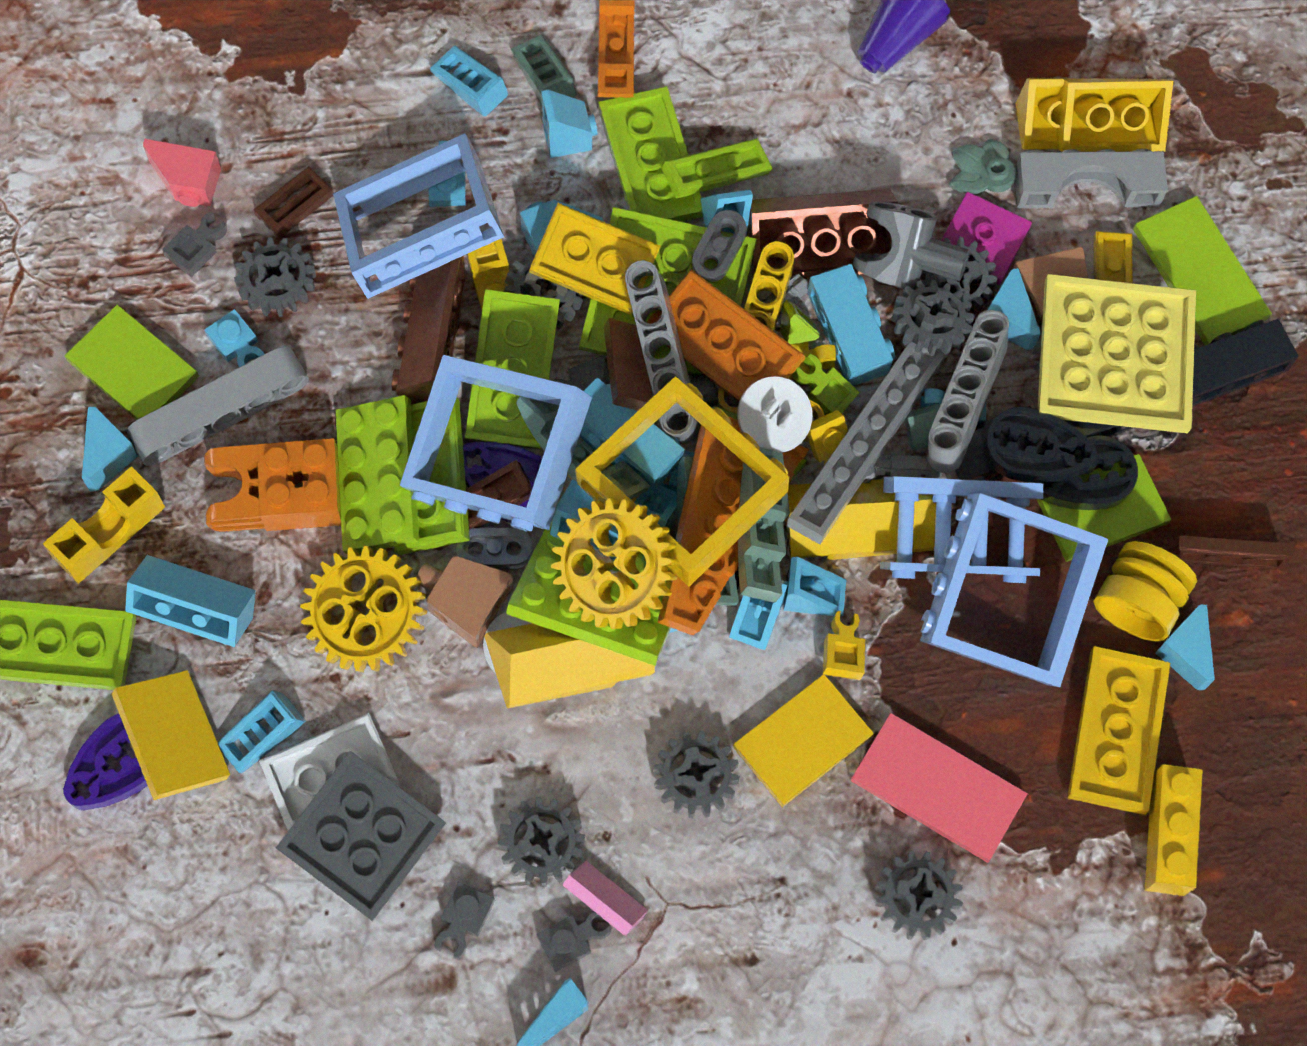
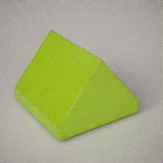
M786 300L782 306L780 331L785 341L789 344L817 340L820 335L813 320L790 300Z

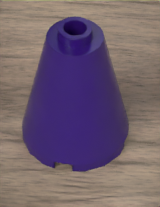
M881 0L858 49V54L861 57L859 60L860 64L873 74H876L877 71L887 72L947 22L950 17L948 16L950 13L948 5L944 0Z

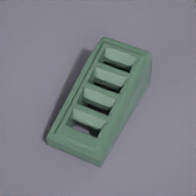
M542 34L511 49L512 55L541 104V91L545 90L554 91L572 98L576 96L573 78ZM540 52H543V54L527 61V58Z

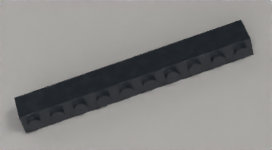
M1279 318L1265 323L1264 320L1256 321L1248 325L1243 332L1232 335L1231 332L1221 334L1214 338L1211 344L1202 347L1194 344L1192 407L1289 371L1299 356ZM994 419L987 420L977 427L960 467L953 472L944 473L947 479L995 481L1004 477L990 465L984 449L985 437ZM1064 420L1078 429L1087 438L1092 436L1113 437L1134 429L1133 427ZM1000 433L997 438L1000 441L999 445L1002 447H1006L1008 442H1010L1007 440V434ZM1018 438L1016 442L1018 443V450L1025 451L1028 446L1025 444L1026 438ZM1037 441L1035 445L1037 454L1044 455L1047 450L1044 448V442Z

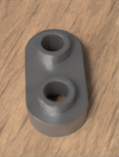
M724 210L717 213L712 218L693 254V271L707 282L719 281L727 274L745 240L747 226L744 218L739 213L732 210ZM728 227L733 229L735 233L731 237H724L721 234V230ZM708 259H713L717 262L718 266L714 269H708L704 266V262Z
M517 528L469 529L470 541L456 543L458 557L495 569L521 568L529 562L533 554L530 536L525 531ZM511 546H517L521 549L520 553L515 556L509 555L507 550ZM472 547H480L483 550L478 556L469 554V550Z

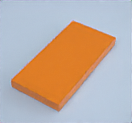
M692 269L669 295L684 360L738 402H740L746 389L756 381L767 377L789 379L806 359L799 350ZM656 310L646 323L653 324L657 322L662 316V311Z

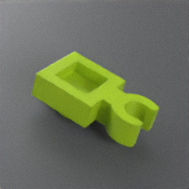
M809 354L803 362L810 368V374H806L798 367L791 375L797 383L808 385L812 388L807 396L809 400L819 404L825 415L836 410L843 413L860 392L834 367L825 373L822 370L820 360L815 355Z

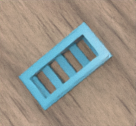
M455 45L430 68L437 78L483 116H487L508 95L502 77ZM461 62L462 64L450 74L449 71ZM469 71H471L462 81H460ZM481 80V82L472 89V87Z
M272 690L217 743L222 753L238 773H243L294 733L306 720L283 693ZM277 709L285 718L282 722L275 716L274 710ZM263 719L272 727L273 730L270 733L261 725L260 721ZM250 729L261 740L257 745L246 733ZM237 739H239L249 751V753L246 756H244L233 743Z
M570 977L560 986L519 1039L516 1046H541L588 1011L587 999Z

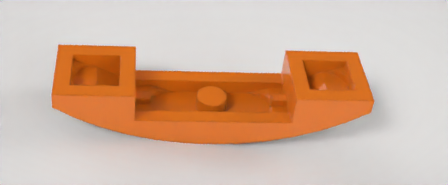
M599 0L598 97L634 98L635 0Z

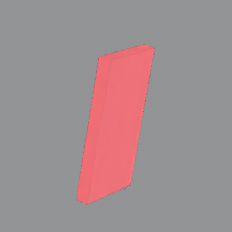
M892 713L889 714L850 780L987 863L991 860L1028 794Z

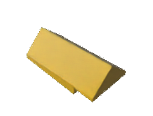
M1027 78L1015 103L1021 148L1023 150L1058 149L1060 152L1069 149H1075L1080 152H1098L1103 149H1112L1116 152H1133L1138 149L1165 151L1173 80Z
M884 479L871 480L870 483L862 482L821 545L787 527L790 515L812 483L788 486L787 494L790 514L785 519L790 559L792 557L826 556V560L897 554L899 501L895 500V493H883ZM919 494L918 501H914L912 552L934 550L936 502H932L933 495Z
M533 623L488 632L484 635L506 708L612 688L617 682L651 676L655 673L654 665Z

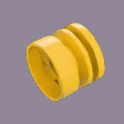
M1127 542L1120 551L1119 558H1117L1111 568L1113 575L1107 576L1093 601L1095 608L1106 620L1128 634L1150 641H1164L1169 636L1179 617L1178 607L1184 606L1189 598L1188 594L1191 593L1197 583L1196 574L1188 564L1163 548L1145 542Z

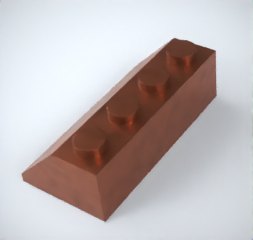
M890 188L753 199L747 230L748 237L757 239L751 264L753 278L762 250L766 245L775 241L788 244L793 251L794 262L791 278L799 274L804 279H810L812 276L849 264L853 266L854 257L857 253L874 255L875 253L884 254L890 252L892 238L889 231L884 226L878 224L877 220L868 217L866 212L871 202L898 204L897 199ZM773 257L767 261L768 265L774 269H780L786 265V262L780 257ZM853 267L856 275L863 274Z
M464 255L410 280V290H414L412 301H406L404 308V323H408L406 335H400L398 357H402L400 369H394L391 388L392 391H397V396H407L411 400V405L428 401L442 356L453 357L466 281Z

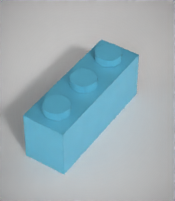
M852 264L810 277L807 294L829 345H835L836 362L842 376L855 386L887 375L893 359H895V352L889 338L884 339L880 331L881 320L877 309L874 306L870 307L866 299L867 287L861 275L856 276Z
M596 378L584 390L592 399L580 433V437L594 450L601 446L637 412L633 409L614 405L610 384L606 385L599 378ZM653 424L611 464L615 465L621 461L626 462L650 485L646 493L651 495L679 466V460L682 458L685 449L681 447L677 438L669 436Z
M147 555L127 582L125 611L235 647L253 619L256 590Z

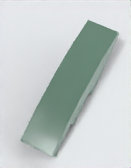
M760 447V451L769 459L775 458L784 465L783 453ZM744 462L739 508L766 483ZM787 493L738 539L740 595L776 603L783 594L779 562L786 554L783 521L790 514Z

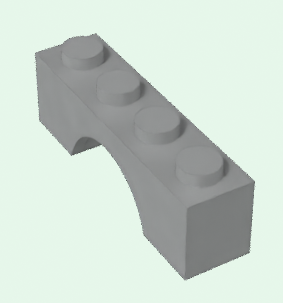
M1069 149L1063 152H1044L1042 150H1030L1026 153H1020L1015 166L1017 174L1015 179L1017 208H1053L1058 195L1065 188L1081 182H1092L1105 186L1119 198L1123 207H1160L1168 191L1164 151L1152 152L1149 149H1138L1133 152H1116L1112 149H1103L1098 152H1080L1075 149Z

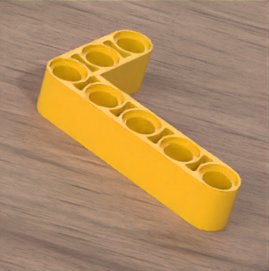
M779 241L769 243L762 250L744 310L773 332L789 285L794 262V254L790 246ZM773 257H780L786 262V265L783 268L774 269L768 265L767 261ZM762 291H770L776 296V299L771 303H763L759 301L757 294ZM719 388L718 408L737 414L738 407L727 405L724 399L729 394ZM809 400L812 407V416L815 419L823 417L824 412L819 404ZM806 436L803 441L809 442L808 437Z

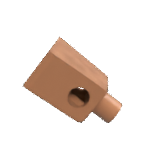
M1083 247L1018 261L1013 268H1019L1038 326H1042L1044 285L1047 274L1088 278Z
M458 556L451 558L444 571L424 563L416 576L422 582L420 586L431 591L426 601L428 611L476 648L480 645L489 625L496 618L514 587L511 574Z

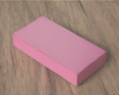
M588 861L583 862L563 883L567 890L625 936L648 912V909Z

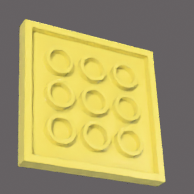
M1047 274L1044 285L1037 410H1039V413H1048L1062 420L1188 433L1192 428L1196 290Z

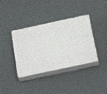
M369 713L259 760L288 831L349 751H352L400 787V783Z

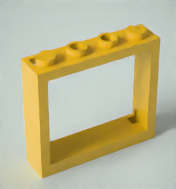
M675 376L575 469L577 484L595 501H602L605 505L607 498L618 499L620 505L623 499L631 500L601 471L607 468L675 403H678L759 475L766 483L692 554L669 534L663 538L664 542L676 543V547L667 553L668 557L679 560V563L668 566V568L690 587L788 492L789 476L787 469L780 461L775 458L769 459L760 451L758 443L752 436L745 432L740 434L731 426V420L721 409L717 407L712 409L705 403L702 394L691 383L685 385Z

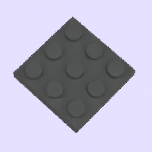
M349 751L276 846V849L371 921H374L446 825V822L352 751Z

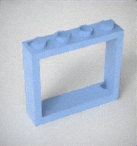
M466 133L333 193L351 273L367 299L504 237L480 159ZM466 171L476 203L475 207L365 256L357 220ZM360 205L361 209L353 213V208ZM486 223H488L489 226H492V228H489L483 232L479 227ZM376 274L379 279L371 282L370 276Z
M443 355L400 486L413 492L411 499L433 506L434 501L438 500L445 502L444 508L466 515L467 510L472 509L478 511L477 517L499 524L500 519L505 518L512 520L510 526L523 531L532 532L533 526L549 530L592 397L576 386ZM461 382L559 405L527 507L429 482Z
M982 493L968 494L967 499H964L962 508L957 509L956 520L959 523L955 536H950L944 549V557L947 560L943 572L937 574L932 585V595L935 596L930 610H926L921 620L924 623L921 629L922 636L920 641L1046 685L1060 687L1108 539ZM987 510L1077 542L1037 667L946 636Z

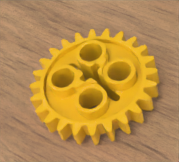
M607 498L605 505L602 501H592V511L588 508L578 509L580 521L572 518L566 520L571 529L570 533L558 532L557 535L565 543L563 547L552 548L554 553L561 556V561L551 564V568L561 570L562 575L557 577L553 583L565 585L566 589L560 594L559 598L573 599L569 611L579 612L583 610L581 621L591 622L595 618V627L598 628L606 627L609 623L611 629H621L623 622L627 627L637 626V617L641 620L651 619L648 607L654 610L663 608L662 603L658 599L659 595L671 596L672 592L665 586V582L677 580V576L668 572V566L679 563V560L668 557L667 552L676 547V543L664 542L663 538L669 533L670 529L669 527L656 528L660 516L650 514L646 517L647 506L637 505L634 508L633 501L623 499L620 505L618 499ZM612 526L617 528L619 534L618 540L614 545L611 544L608 537ZM592 538L600 550L595 549L591 545L590 541ZM643 553L646 559V566L640 573L636 568L635 562L638 554ZM588 555L593 562V568L589 574L585 572L583 567L584 560ZM608 556H614V557H617V558L615 559V561H613V560H612L610 557H608ZM614 565H615V567H616L619 571H613V570H612V568L614 567ZM629 578H633L638 583L637 589H635V585ZM615 582L620 588V597L616 602L613 601L610 595L611 586Z
M364 546L361 556H359L356 549L349 547L347 552L348 559H345L338 553H334V566H330L323 561L320 563L325 573L322 577L311 574V579L317 584L315 589L304 588L303 590L312 599L311 602L300 604V608L309 611L311 615L301 620V624L314 628L306 635V638L311 641L320 640L314 649L315 652L322 654L329 650L326 661L334 664L340 659V668L348 670L354 662L355 671L364 673L368 662L371 670L379 671L381 659L387 665L393 666V653L396 652L406 657L407 652L403 644L405 642L411 644L418 643L415 637L411 635L412 630H424V626L416 622V617L427 614V610L417 606V602L427 597L422 592H414V589L422 583L421 580L417 577L408 578L413 568L408 564L399 568L402 558L394 554L387 560L388 552L382 548H379L374 556L372 548ZM364 573L366 577L365 586L360 591L354 592L352 589L353 579L356 575ZM383 580L382 587L377 589L378 581ZM390 594H396V607L390 612H384V599ZM361 603L366 604V607L370 609L367 615L362 614L358 609ZM343 606L345 611L343 620L339 624L333 625L331 622L332 611L336 607ZM370 626H374L376 630L375 640L369 645H364L362 642L363 631ZM350 630L349 638L345 639V632Z

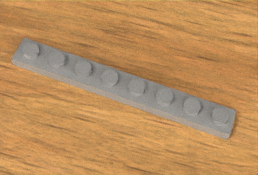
M913 342L906 346L790 515L787 527L821 545L948 355H945L941 349H936L934 356H930L928 348L924 347L917 353L915 352L916 344Z

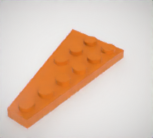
M729 417L732 423L731 426L742 434L738 420ZM702 425L699 430L676 535V541L690 554L739 509L743 461ZM798 445L792 450L782 452L784 466L788 471L789 482L794 476L793 472L799 462L808 453V448ZM738 540L690 587L678 576L677 580L666 581V587L672 594L671 596H663V608L660 609L657 623L692 636L701 630L721 597V591L727 581L738 569Z

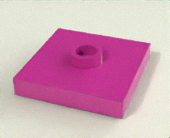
M967 192L941 241L948 238L951 244L957 245L959 237H963L964 246L967 247L974 241L978 242L976 251L978 253L985 250L989 251L986 263L992 262L996 264L995 271L990 275L997 277L996 284L1001 285L1033 222Z

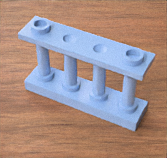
M884 477L883 493H895V500L899 501L896 562H880V569L892 570V578L915 579V571L943 572L947 560L944 557V549L951 533L952 503H956V496L982 493L993 498H1006L1007 503L1025 509L1026 506L1030 505V499H1043V483ZM919 494L933 495L932 502H936L934 564L912 563L914 501H918ZM987 510L971 556V565H968L966 573L1002 574L1003 582L1026 583L1027 576H1040V568L1023 567L1025 524L1013 519L1009 520L1008 567L986 566Z

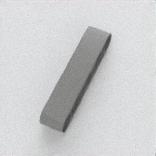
M645 260L637 261L627 269L625 282L653 396H655L675 376L685 385L690 383L666 283L658 269L651 262ZM653 276L650 286L642 289L638 288V283L643 277ZM655 310L662 311V316L657 322L653 324L646 323L647 316ZM663 345L671 346L667 357L663 359L655 358L656 350ZM675 403L659 418L662 429L669 436L677 438L680 444L690 443L699 435L700 423L678 403ZM688 416L689 421L684 429L680 431L672 430L673 421L677 417Z
M988 310L979 314L976 318L934 419L928 437V462L938 472H953L962 464L1007 351L1009 320L1002 312Z
M290 346L279 347L136 420L128 427L126 432L143 464L146 466L156 465L298 392L306 386L309 378Z

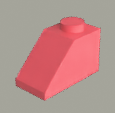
M144 139L143 147L148 160L173 198L183 205L197 207L198 205L211 207L221 172L216 151Z

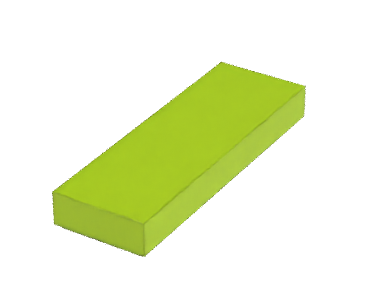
M758 138L665 161L661 169L677 199L768 175L772 170V166Z

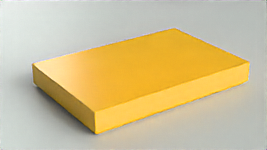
M557 203L529 273L632 315L633 310L625 282V274L631 264L637 261L645 260L653 264L660 245ZM648 276L643 277L639 281L638 288L642 289Z
M188 670L114 689L112 697L153 800L227 780L230 772Z
M822 675L733 744V748L783 808L872 738L874 733L825 675Z

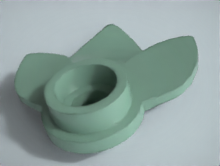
M988 139L982 148L977 145L966 144L952 151L954 161L961 169L949 183L950 187L956 191L970 192L972 194L981 193L986 189L992 192H1004L1012 186L1016 179V167L1009 161V150L1003 143L997 140Z

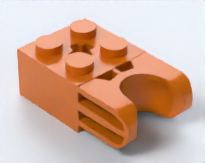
M334 438L217 447L209 449L205 453L204 465L211 474L216 477L235 478L242 482V487L235 497L227 501L211 504L206 512V525L214 531L229 532L254 529L277 531L341 526L338 449ZM303 482L302 487H294L296 484Z

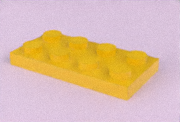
M1096 646L1091 649L1068 799L1146 815L1149 812L1170 662Z

